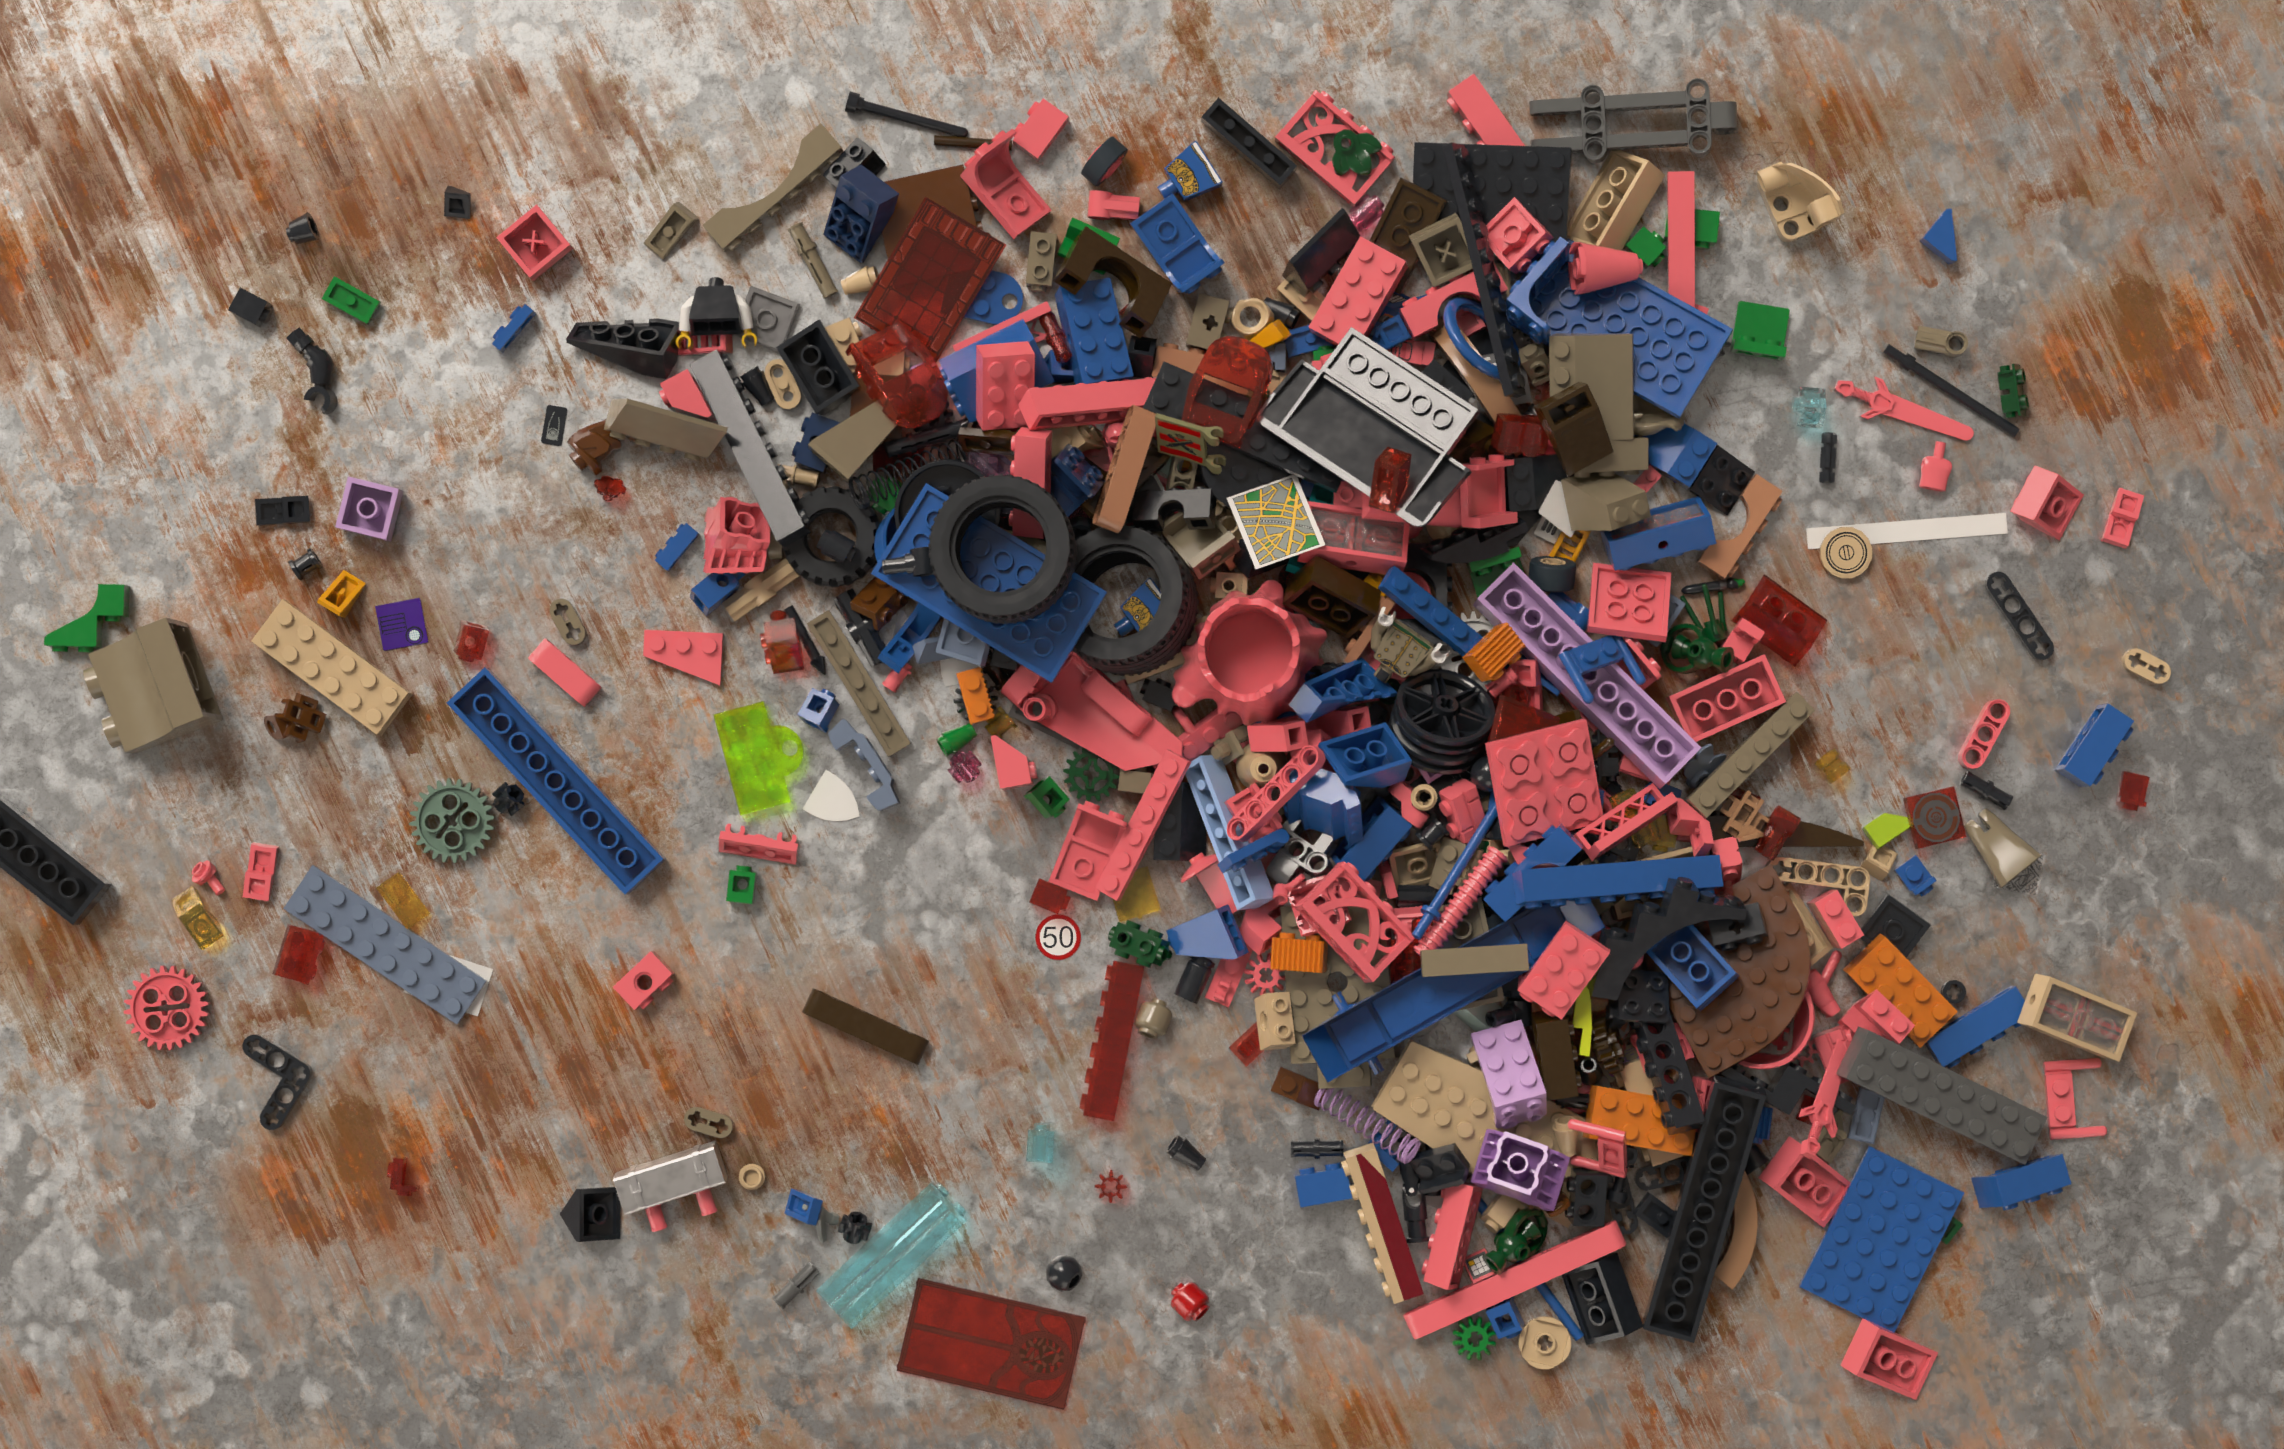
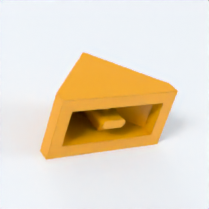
M343 570L321 595L317 603L338 616L346 618L366 583Z

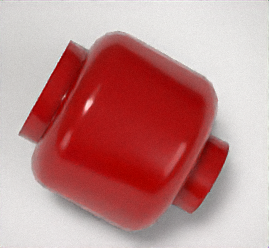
M1194 1282L1187 1283L1186 1285L1180 1283L1171 1292L1174 1296L1171 1300V1307L1185 1321H1198L1210 1308L1208 1305V1295Z

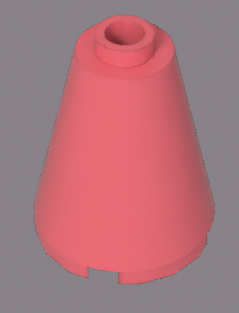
M1574 242L1570 247L1569 254H1574L1573 262H1568V274L1571 290H1576L1574 292L1575 295L1637 280L1639 274L1643 272V261L1638 259L1636 253L1582 242Z

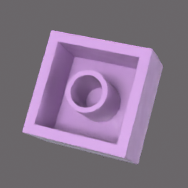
M348 476L335 527L391 542L404 491Z

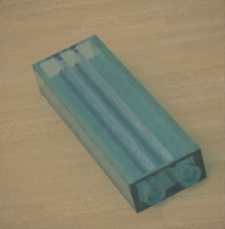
M933 1181L930 1182L816 1290L851 1329L968 1220L965 1217L968 1212L958 1201L954 1204L947 1197L950 1193L940 1182L937 1184Z

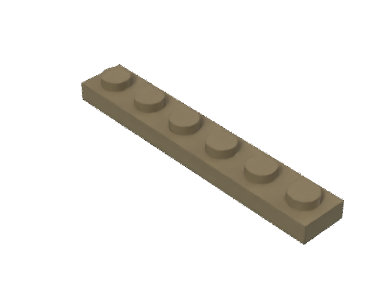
M830 610L808 622V627L887 756L890 757L910 745L911 742Z

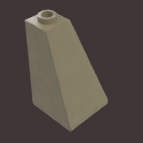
M889 393L811 440L808 444V449L848 483L849 479L856 474L910 412L907 408L909 403L898 393L895 397Z

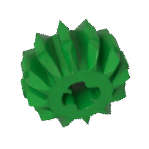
M1468 1316L1467 1321L1469 1325L1465 1326L1462 1321L1458 1322V1325L1463 1329L1462 1332L1453 1330V1335L1460 1337V1339H1455L1452 1343L1454 1346L1462 1345L1457 1351L1459 1355L1468 1350L1466 1354L1467 1360L1472 1359L1473 1352L1476 1353L1478 1360H1482L1480 1351L1484 1350L1489 1356L1491 1351L1486 1346H1496L1495 1341L1488 1339L1496 1336L1494 1330L1486 1332L1491 1327L1490 1321L1481 1326L1483 1321L1481 1316L1477 1317L1476 1324H1473L1472 1317ZM1472 1332H1476L1477 1335L1481 1334V1338L1477 1339L1478 1343L1473 1345L1472 1341L1468 1343V1338L1471 1337Z

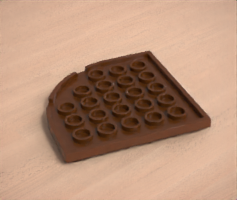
M1772 864L1716 894V896L1724 898L1726 895L1736 896L1741 899L1744 905L1756 902L1761 905L1768 936L1762 937V942L1748 945L1746 941L1737 944L1736 949L1722 951L1721 948L1717 949L1713 944L1708 921L1693 924L1740 977L1701 1012L1668 977L1669 1007L1709 1079L1757 1054L1774 1042L1783 1033L1792 1019L1795 1018L1807 991L1811 969L1808 935L1797 908ZM1739 922L1735 923L1736 927L1731 930L1735 931L1737 934H1740L1741 928L1745 926H1742ZM1645 953L1644 962L1649 971L1663 972L1654 960Z

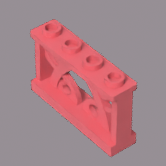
M1315 90L1285 127L1275 136L1274 141L1354 208L1394 161L1395 156L1392 155L1394 151L1385 142H1381L1382 149L1376 152L1379 157L1378 166L1371 169L1370 175H1367L1370 178L1358 192H1355L1352 187L1357 173L1349 169V172L1340 176L1335 173L1332 161L1325 165L1320 162L1324 153V144L1320 135L1337 134L1344 129L1352 130L1356 134L1369 133L1374 136V133L1365 125L1359 127L1353 122L1354 116L1346 109L1342 108L1339 110L1333 105L1334 99L1326 92L1322 91L1319 93ZM1321 107L1326 111L1327 117L1321 120L1316 115L1315 121L1318 126L1313 127L1309 122L1308 114L1312 108ZM1334 117L1342 124H1332ZM1303 119L1307 130L1296 135L1294 138L1289 136L1290 131ZM1311 138H1314L1318 144L1319 149L1316 152L1308 150V145L1314 144Z
M1339 862L1294 908L1364 983H1371L1415 939L1411 935L1413 930L1404 920H1399L1393 914L1395 910L1388 902H1382L1376 895V889L1369 882H1364L1358 876L1359 871L1354 865L1349 862ZM1337 878H1344L1349 883L1350 888L1348 891H1344L1342 885H1340L1338 888L1340 898H1336L1333 892V883ZM1326 889L1330 900L1316 906L1313 901ZM1356 893H1358L1362 898L1355 897ZM1342 907H1359L1367 910L1369 936L1354 933L1345 937L1341 933L1345 926V913ZM1332 909H1336L1339 921L1337 924H1333L1330 921L1331 915L1336 916ZM1387 928L1392 929L1397 937L1396 943L1392 947H1384L1378 943L1379 939H1390L1385 935ZM1361 939L1367 942V945L1360 943L1361 948L1357 950L1354 947V941ZM1376 949L1386 953L1374 967L1370 964Z

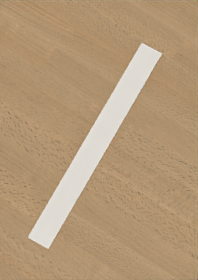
M2006 513L1806 528L1808 549L1820 548L1826 535L1839 527H1853L1862 531L1869 539L1870 544L2008 534Z

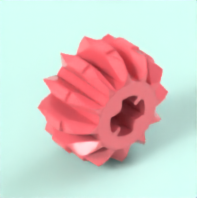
M1271 953L1267 954L1266 962H1263L1262 955L1259 956L1257 954L1258 965L1251 959L1248 961L1254 967V970L1244 969V973L1253 975V978L1246 979L1245 984L1255 981L1256 984L1250 990L1252 993L1256 992L1259 986L1262 987L1260 996L1266 992V988H1269L1270 993H1275L1273 986H1276L1281 991L1284 989L1278 983V980L1285 981V976L1279 975V972H1284L1285 970L1271 969L1270 975L1273 977L1270 982L1267 979L1265 982L1260 980L1262 976L1259 973L1262 968L1267 970V968L1271 967Z

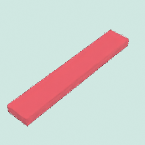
M1694 171L1667 172L1668 293L1695 308Z

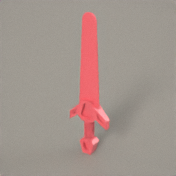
M1874 376L1878 389L1874 393L1862 391L1858 387L1855 388L1852 381L1838 380L1834 390L1844 398L1855 396L1857 399L1860 398V400L1868 402L1871 410L1859 417L1868 420L1883 414L1966 441L1972 439L1974 435L1973 429L1965 424L1891 394L1884 380Z
M1839 1038L1836 1041L1813 1105L1801 1109L1799 1117L1809 1116L1812 1123L1808 1139L1802 1141L1801 1155L1808 1159L1815 1157L1821 1148L1818 1140L1823 1126H1825L1831 1138L1836 1136L1838 1130L1833 1115V1108L1842 1077L1836 1073L1847 1051L1843 1045L1845 1041H1840Z

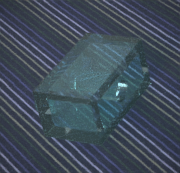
M1035 1122L1034 1127H1029L1026 1161L1053 1163L1055 1128H1050V1123Z

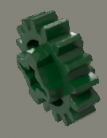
M1083 747V753L1080 755L1074 751L1075 759L1066 760L1071 765L1070 769H1063L1064 773L1069 774V778H1066L1064 783L1072 784L1068 791L1071 793L1077 790L1076 798L1080 799L1082 795H1086V801L1089 802L1091 796H1095L1097 801H1100V794L1102 793L1109 797L1110 794L1107 789L1109 787L1116 789L1117 786L1112 781L1113 779H1119V775L1114 774L1113 770L1119 767L1112 765L1092 752H1088ZM1089 757L1088 763L1082 768L1075 767L1081 759ZM1098 758L1106 763L1109 771L1101 770L1097 765ZM1094 761L1093 766L1095 771L1099 772V776L1094 777L1089 787L1088 776H1084V771H1089L1091 763ZM1074 777L1082 778L1085 782V790L1076 784ZM1100 780H1107L1103 788L1094 791L1095 784Z

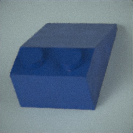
M1685 423L1681 430L1678 431L1672 428H1665L1653 435L1642 436L1648 438V466L1651 465L1660 474L1686 490L1690 488L1717 445V442Z
M1386 722L1320 742L1318 745L1323 750L1326 759L1343 784L1349 786L1383 788L1405 781L1412 763L1411 758Z

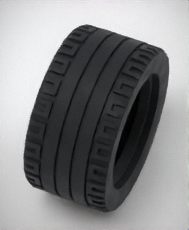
M999 474L971 480V483L964 484L963 487L955 490L956 493L951 494L947 501H944L943 507L938 510V514L933 520L934 524L931 526L928 548L934 576L945 594L958 607L978 619L996 624H1014L1033 619L1035 616L1041 615L1044 611L1050 609V606L1053 604L1055 605L1057 600L1063 596L1062 593L1067 590L1068 584L1072 580L1077 561L1075 534L1070 520L1063 508L1050 493L1028 479ZM997 508H1015L1030 514L1041 524L1046 538V555L1039 572L1026 585L1008 592L988 591L972 583L964 572L960 556L961 543L971 523L985 512Z
M1124 524L1119 533L1105 528H1096L1094 531H1089L1086 535L1080 536L1076 540L1077 561L1074 568L1076 574L1094 584L1104 572L1117 565L1126 563L1143 564L1156 571L1161 585V600L1153 619L1139 632L1123 638H1107L1094 633L1088 624L1073 651L1096 669H1101L1103 672H1109L1113 675H1141L1143 672L1149 673L1151 670H1157L1161 665H1166L1168 661L1174 659L1177 653L1181 652L1183 646H1186V641L1191 638V633L1195 629L1194 624L1197 622L1196 617L1199 614L1197 605H1199L1197 597L1199 595L1196 590V583L1193 581L1194 577L1190 573L1189 568L1164 540L1141 527L1136 528L1133 525L1129 527Z

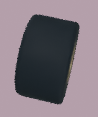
M1539 556L1530 560L1528 577L1542 591L1568 592L1574 589L1576 563L1574 561L1556 556Z

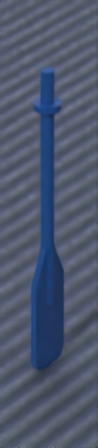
M1530 721L1525 725L1520 734L1548 727L1537 721ZM1490 792L1486 815L1429 906H1422L1421 912L1424 915L1411 934L1414 938L1421 940L1433 920L1439 921L1441 918V914L1438 912L1494 820L1498 817L1494 792Z

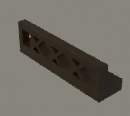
M1154 437L1151 439L1135 492H1138L1167 464L1171 457L1170 455L1158 452L1157 440ZM1103 485L1094 497L1088 498L1080 507L1092 520ZM1092 522V524H1091V526H1090V528H1091L1093 531H1094L1096 528H1101V527H1099V526H1097V525H1094L1093 522Z

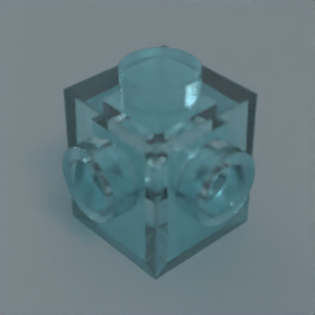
M1799 387L1798 395L1792 398L1791 412L1796 413V426L1823 429L1827 409L1825 389Z

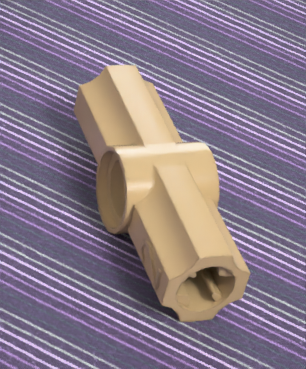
M785 558L764 574L760 573L749 580L743 589L725 600L722 605L736 622L757 606L761 607L773 599L779 590L786 587L799 576Z

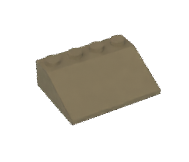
M1556 333L1549 336L1550 397L1577 382L1586 383L1599 407L1609 439H1634L1633 334Z
M626 398L611 400L603 430L610 431V437L625 440L626 436L635 439V444L650 447L652 443L660 446L659 451L669 454H675V450L685 453L684 458L699 462L700 457L708 458L726 434L728 427Z

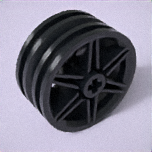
M1430 669L1418 675L1409 676L1402 682L1394 702L1388 726L1411 758L1412 766L1435 774H1456L1469 770L1475 761L1483 756L1486 747L1485 743L1488 741L1495 720V707L1487 691L1473 679L1450 670Z

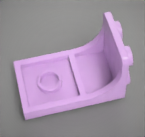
M1522 1020L1471 1033V1040L1489 1091L1496 1128L1503 1127L1504 1129H1509L1520 1122L1538 1121L1546 1115V1091Z

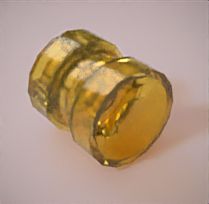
M1836 748L1828 751L1814 763L1819 770L1824 771L1826 774L1825 778L1830 784L1851 769L1847 762H1843L1839 758L1840 754Z

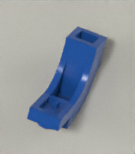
M918 603L901 629L882 650L878 659L899 674L904 666L915 656L914 644L927 639L943 617Z

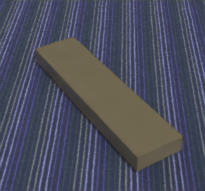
M1527 944L1420 950L1422 977L1529 970Z

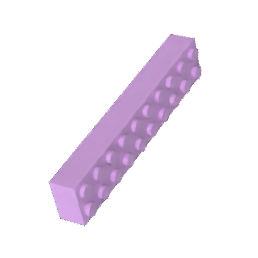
M1514 563L1474 602L1473 606L1493 626L1505 622L1509 623V626L1512 627L1516 635L1525 644V647L1520 652L1528 660H1537L1539 671L1607 738L1612 737L1615 740V746L1659 789L1702 748L1616 663L1582 675L1594 696V701L1586 704L1558 655L1593 640Z

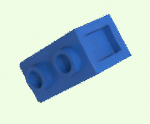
M1387 1120L1385 1122V1124L1387 1125L1392 1123L1390 1120ZM1394 1124L1393 1129L1389 1133V1135L1397 1128L1398 1125ZM1379 1131L1374 1135L1375 1142L1379 1141L1382 1137ZM1380 1143L1374 1144L1379 1160L1393 1172L1399 1165L1395 1160L1397 1154L1390 1155L1388 1149H1381Z

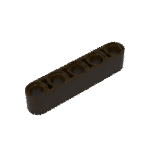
M812 988L802 1010V1013L917 1065H919L929 1043V1040L814 988Z

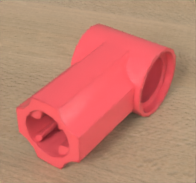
M1089 191L1087 217L1096 220H1110L1111 218L1135 220L1139 214L1140 197L1113 195V193L1107 191Z

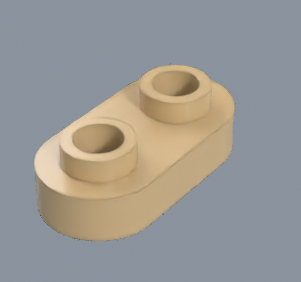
M774 359L766 365L764 373L776 403L785 410H792L800 404L802 398L796 380L783 360ZM776 369L783 370V375L780 378L774 377L773 373ZM788 392L793 394V399L789 402L784 400V395Z

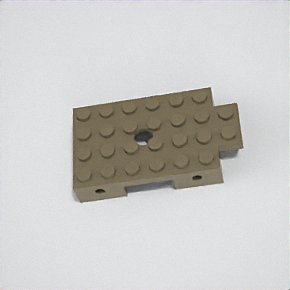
M1389 899L1381 900L1382 902L1386 901L1389 903ZM1281 906L1282 932L1296 933L1295 938L1305 939V936L1300 934L1292 907ZM1348 906L1351 921L1345 924L1341 933L1345 937L1354 933L1369 936L1367 910ZM1387 928L1385 935L1390 939H1379L1378 943L1384 947H1392L1391 929ZM1356 939L1354 947L1359 950L1361 948L1360 943L1367 945V942ZM1328 944L1327 971L1325 973L1285 970L1286 992H1290L1296 1044L1290 1046L1291 1064L1316 1063L1302 1035L1333 1017L1339 1010L1331 997L1338 992L1330 989L1328 985L1329 976L1334 972H1341L1347 977V987L1341 993L1348 1005L1356 1004L1391 985L1390 964L1374 982L1364 983ZM1376 949L1370 964L1374 967L1386 953ZM1399 1043L1380 1053L1377 1058L1400 1057ZM1368 1062L1358 1065L1328 1083L1317 1065L1319 1089L1372 1086L1371 1067Z

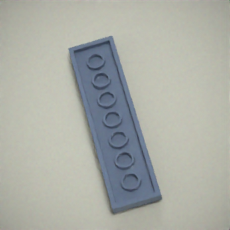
M315 865L311 866L283 908L455 1024L460 1023L487 982L486 979Z

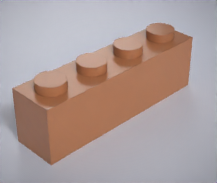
M1164 343L1163 347L1157 346L1152 378L1157 377L1165 361L1244 396H1247L1248 389L1255 390L1260 365H1255L1256 360L1240 358V362L1229 360L1230 355L1215 353L1214 356L1204 355V350L1189 348V352L1178 350L1179 346L1171 343Z

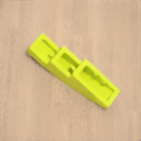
M1587 985L1575 1000L1573 1015L1574 1028L1582 1029L1578 1055L1590 1056L1592 1034L1591 999Z

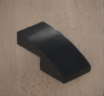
M308 495L254 500L256 526L310 522Z

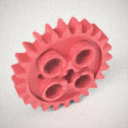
M163 965L160 966L159 973L155 968H150V977L146 973H141L143 981H133L136 990H127L132 999L124 1000V1003L130 1005V1009L123 1012L124 1014H131L132 1018L126 1021V1024L134 1023L135 1025L131 1033H141L138 1041L148 1038V1047H152L157 1042L158 1050H162L166 1043L168 1050H173L175 1042L179 1048L184 1047L183 1039L192 1043L194 1041L192 1033L195 1035L202 1034L197 1027L207 1026V1023L202 1020V1016L210 1015L209 1012L203 1010L205 1006L210 1005V1002L203 1001L202 999L208 994V991H199L203 982L193 983L196 977L195 974L186 977L187 969L184 968L177 973L176 966H171L168 972L166 966ZM177 986L182 987L184 990V997L180 1001L176 1000L173 995V991ZM150 989L158 992V1000L155 1003H151L147 998V993ZM166 1002L167 1005L190 1004L189 1008L169 1010L168 1013L167 1011H144L146 1007L166 1005ZM179 1012L184 1013L187 1017V1022L183 1027L176 1023V1016ZM153 1015H157L161 1020V1025L158 1029L150 1026V1018Z

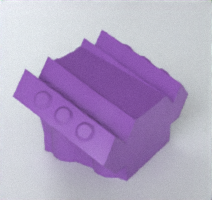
M1487 1129L1471 1183L1497 1194L1518 1199L1528 1205H1535L1546 1211H1554L1570 1157L1549 1149V1146L1506 1131L1503 1133Z

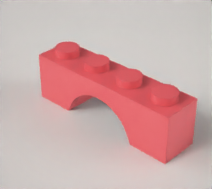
M1494 263L1495 271L1501 282L1499 286L1501 295L1507 292L1508 288ZM1474 271L1466 276L1462 273L1450 279V284L1442 288L1438 285L1425 291L1427 296L1419 300L1415 296L1402 303L1403 308L1400 309L1399 314L1413 340L1437 328L1438 310L1449 298L1467 295L1481 303Z

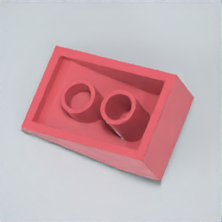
M1790 1136L1758 1177L1823 1228L1835 1214L1850 1184L1846 1178L1817 1155L1809 1159L1801 1155V1143Z
M1862 1318L1840 1366L1858 1377L1916 1400L1938 1352Z

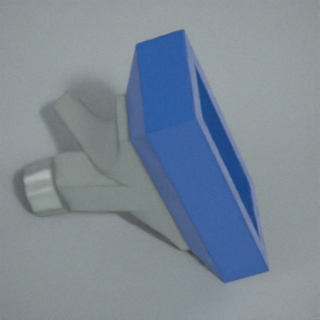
M791 1188L784 1214L806 1224L815 1225L819 1241L825 1242L827 1240L825 1222L829 1223V1225H837L839 1215L824 1209L823 1200L801 1190Z

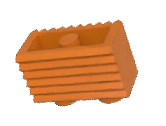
M1505 622L1494 626L1462 658L1481 682L1488 680L1493 682L1504 674L1503 668L1507 664L1515 663L1522 656L1519 652L1525 647V644L1516 635L1512 627L1509 626V623Z
M980 667L956 673L971 725L992 720L996 716L993 714L995 710L992 709V700L989 699L990 694H988L989 690L986 688V679L983 678L985 675Z
M1280 932L1279 937L1272 938L1270 969L1325 973L1327 971L1328 943L1325 940H1321L1320 935L1305 936V939L1295 938L1296 933Z

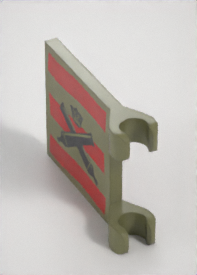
M1157 413L1155 415L1158 452L1206 466L1214 474L1222 472V467L1217 464L1225 466L1226 458L1220 454L1207 456L1206 444L1207 441L1211 446L1219 445V438L1215 436L1223 438L1224 431L1221 427H1202Z

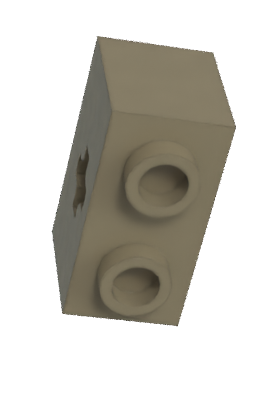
M1199 293L1186 347L1201 349L1213 354L1217 353L1218 348L1223 349L1226 334L1222 333L1224 323H1230L1233 311L1232 308H1228L1230 301ZM1209 318L1214 319V324L1218 325L1217 327H1212L1211 331L1206 330L1207 327L1203 324V322H1208Z

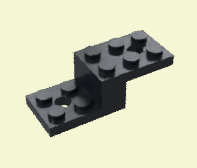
M1792 1062L1789 1065L1784 1064L1780 1066L1770 1084L1753 1075L1750 1079L1744 1076L1746 1070L1737 1065L1720 1073L1725 1078L1765 1088V1102L1788 1115L1791 1114L1804 1090L1816 1096L1822 1079L1819 1077H1807L1806 1073L1808 1071ZM1838 1090L1834 1104L1835 1108L1852 1115L1857 1106L1851 1103L1852 1097Z

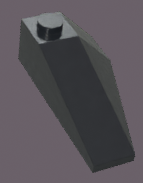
M659 318L649 319V323L635 324L633 320H625L624 324L610 325L608 321L577 322L567 336L566 342L641 375L667 379L677 361L678 347L676 339L681 335V331L679 330V322Z

